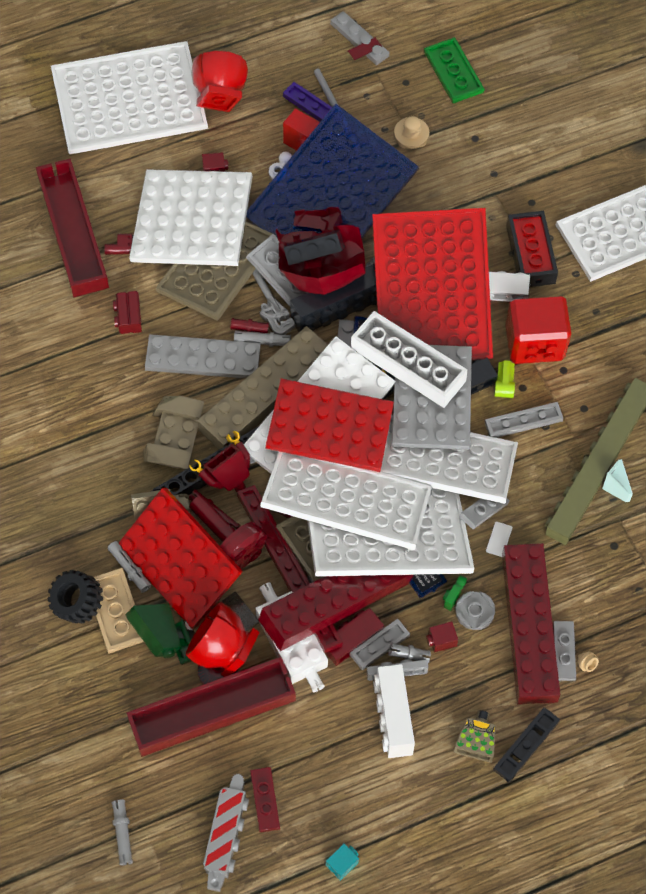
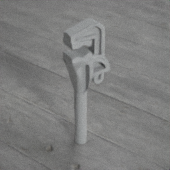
M255 269L252 274L268 301L267 304H261L260 317L269 323L274 334L286 335L295 328V323L289 317L288 310L274 298L263 277Z

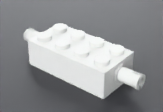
M270 582L266 583L267 587L263 584L259 589L267 603L256 607L257 619L263 607L293 592L290 591L277 597ZM262 626L278 658L282 657L292 684L307 678L313 692H317V688L319 690L323 689L324 684L317 672L328 667V659L315 634L280 652Z

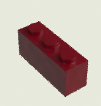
M370 608L366 611H359L352 621L344 622L339 626V630H337L343 642L342 646L326 652V654L335 666L339 665L350 657V652L384 629L383 623Z

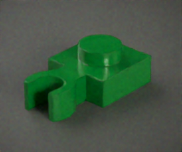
M460 575L452 589H447L443 597L445 609L452 610L467 582L466 577Z

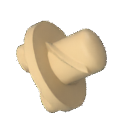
M406 117L396 124L394 137L401 148L415 149L424 147L429 138V128L423 120L417 117Z

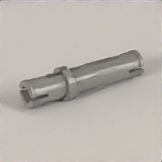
M235 330L234 341L261 343L269 345V347L284 346L291 340V335L274 334V332L269 334Z
M118 541L112 542L107 549L128 574V579L136 584L141 593L148 591L151 588V583L142 574V569L134 564Z
M121 799L118 802L115 800L112 801L114 820L112 822L116 829L119 865L132 864L128 832L129 818L126 816L125 800Z

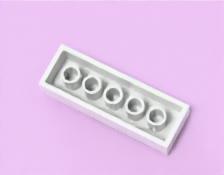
M375 311L351 337L352 349L443 408L466 382V368Z

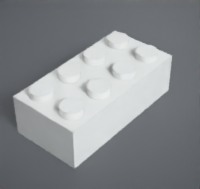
M402 664L378 667L377 674L374 675L373 686L374 692L378 693L376 700L377 712H381L379 726L380 732H384L382 740L383 752H387L388 758L413 755L415 742Z

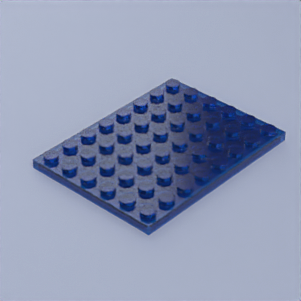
M335 104L247 210L246 218L259 228L275 234L276 237V229L281 234L300 231H314L319 234L323 231L318 228L294 226V211L326 210L328 207H338L342 214L341 225L359 227L362 239L373 225L372 214H382L420 168L347 111Z

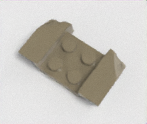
M164 396L152 415L155 417L161 416L154 444L147 443L143 449L144 462L182 470L188 469L198 429L197 420L201 417L204 401L184 396Z

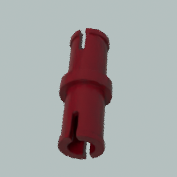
M232 318L230 329L268 333L269 323L253 321V319Z

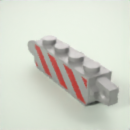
M239 774L232 776L229 788L225 787L220 790L204 858V870L208 874L207 888L213 891H221L225 878H228L229 872L233 873L235 867V860L232 858L234 851L238 852L240 839H237L238 831L243 830L245 819H242V813L247 811L249 799L246 798V791H243L244 778Z

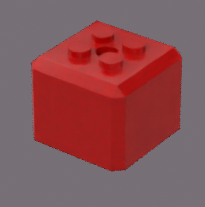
M559 296L515 299L509 303L505 327L510 361L515 364L562 361L566 357L572 334L566 298Z

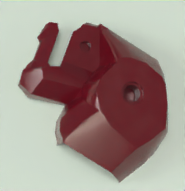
M328 207L326 210L294 211V226L318 228L323 231L319 234L314 231L291 232L289 234H281L278 229L275 231L280 242L279 270L288 281L301 291L325 295L346 286L366 274L364 247L359 227L341 225L342 214L338 207ZM340 229L345 246L342 251L288 265L283 248L287 243Z

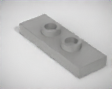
M481 498L461 512L459 517L474 530L507 506L510 500L506 498L505 503Z
M554 621L553 633L559 681H576L574 621Z
M403 660L396 664L384 662L379 666L367 667V680H374L378 667L402 664L404 676L427 674L428 660Z

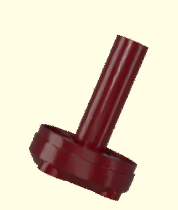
M202 495L196 497L190 503L189 508L223 542L220 547L240 569H243L260 556L267 538L266 533L260 526L254 522H249L235 530Z

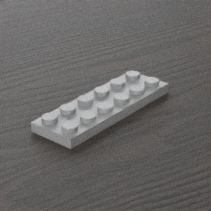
M149 334L145 371L246 379L259 366L261 343Z

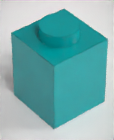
M344 843L326 860V867L341 881L359 863V858L357 857L359 854L352 846L347 847Z

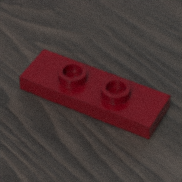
M271 767L250 770L259 832L279 830L280 823Z

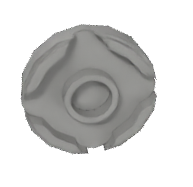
M469 591L458 599L455 608L456 617L465 628L482 630L493 621L495 604L487 594L480 591Z

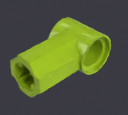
M504 360L498 363V377L495 382L494 397L514 398L515 364L511 361Z

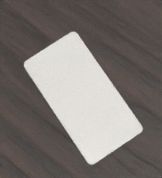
M495 522L486 552L502 557L503 547L507 545L513 527Z

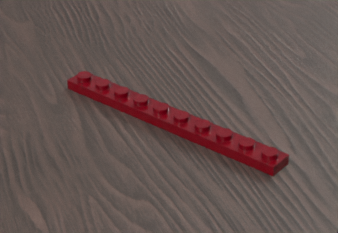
M253 485L237 491V497L251 522L260 526L266 533L267 538L264 546L289 591L295 592L309 585L310 583L289 545L277 530V524L267 508L261 507L262 497L256 486ZM333 624L315 633L324 653L339 648L343 644Z

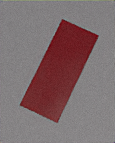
M374 37L370 43H362L348 50V52L356 60L373 52L372 48L379 45L382 47V45Z

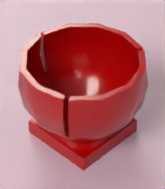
M210 51L194 58L191 72L192 81L201 93L197 99L196 106L230 112L242 98L241 90L245 87L248 74L247 62L242 56L228 51Z
M220 602L209 612V617L206 616L197 629L186 650V656L194 663L205 668L223 667L221 675L226 677L232 675L245 663L260 632L255 628L247 632L240 615L230 606Z

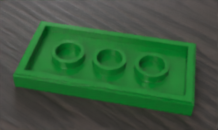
M455 37L424 48L428 61L452 103L484 93L483 85Z

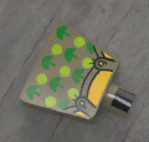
M479 710L476 719L467 718L456 742L454 753L492 763L496 725L488 723L490 715L488 712Z

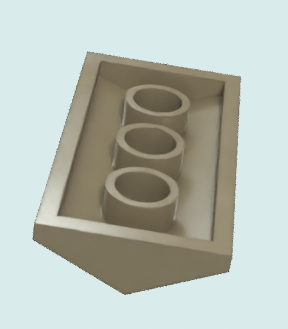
M293 516L276 525L277 530L314 582L324 577L315 576L308 521Z

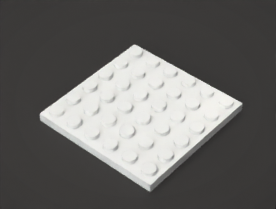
M146 170L129 257L130 261L140 263L238 266L252 184V172Z

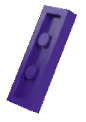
M295 82L283 92L284 98L322 124L335 113L333 107Z

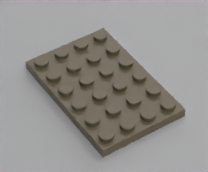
M245 221L238 266L173 264L157 285L156 291L218 321L256 269L246 256L270 237L272 233Z

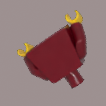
M233 431L235 440L231 439L229 434L226 435V439L234 444L229 445L204 464L205 469L201 468V463L198 460H194L199 465L197 469H193L190 465L189 468L192 471H197L199 473L198 476L209 486L217 489L225 488L227 491L235 489L237 492L246 488L243 481L250 475L248 470L250 467V453L243 442L239 441V433Z

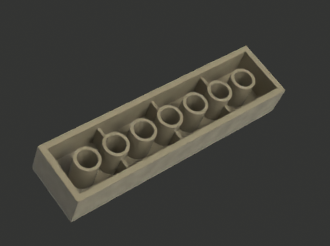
M306 326L197 420L198 431L220 450L230 444L226 439L227 434L230 435L231 439L235 440L233 431H237L241 437L255 429L274 410L281 378L297 382L328 345Z

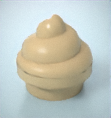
M588 651L578 654L580 669L591 672L597 667L598 659L593 652Z

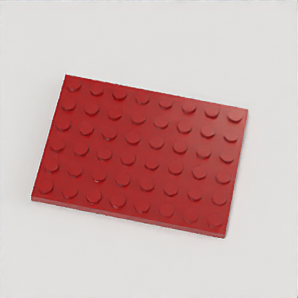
M486 208L372 214L378 314L428 345L472 347L471 360L493 359Z

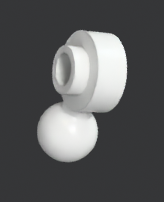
M282 152L279 156L280 163H274L270 166L269 176L273 181L281 182L286 178L287 169L285 166L290 165L293 161V156L290 152Z

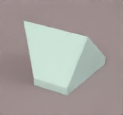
M620 459L607 473L602 489L625 502H630L633 493L623 461Z

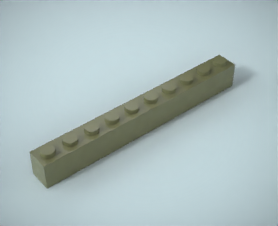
M634 378L632 383L628 382L623 391L626 394L623 398L619 397L615 405L616 411H611L606 420L609 423L606 427L602 426L598 436L600 438L598 442L594 441L589 449L591 452L589 457L585 456L581 462V471L575 472L571 480L573 481L572 486H567L563 493L564 500L562 502L558 501L554 508V512H556L554 517L550 516L545 524L547 528L545 535L565 546L646 408V383L637 378Z

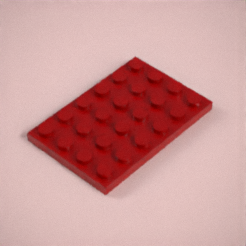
M281 378L265 449L380 472L394 402Z
M167 488L160 490L119 542L134 564L142 569V574L183 620H186L191 629L196 628L243 572Z

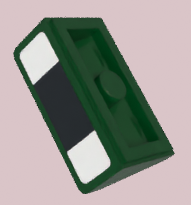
M181 620L175 624L181 648L176 654L181 665L191 662L186 656V650L195 634L186 620Z

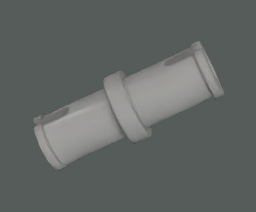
M391 643L389 648L396 649L397 651L388 650L389 656L405 658V660H428L429 662L430 658L422 657V655L431 656L430 650L417 649L413 645L403 646Z

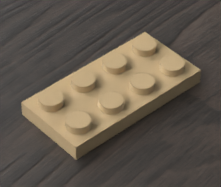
M123 568L95 576V580L100 583L99 587L103 590V593H101L103 601H100L102 606L101 609H97L98 614L96 617L108 654L144 642L125 615L135 603Z

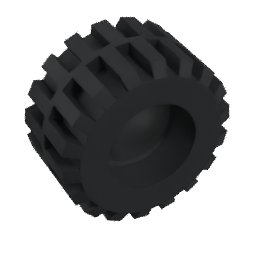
M70 570L69 572H62V576L58 575L56 577L57 580L55 582L52 581V588L48 590L50 597L47 598L48 602L51 603L49 608L53 610L52 613L72 623L82 624L85 623V620L90 621L92 615L96 616L98 614L97 609H101L102 606L100 601H103V596H101L103 590L99 587L100 583L94 577L80 571ZM79 588V598L74 605H72V595Z

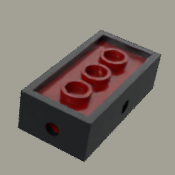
M544 211L508 215L506 228L516 273L530 275L529 287L556 284L558 269Z

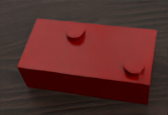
M296 108L283 122V143L325 167L332 174L342 177L353 164V141Z

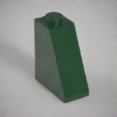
M169 603L134 605L125 614L130 624L155 657L171 658L181 648Z

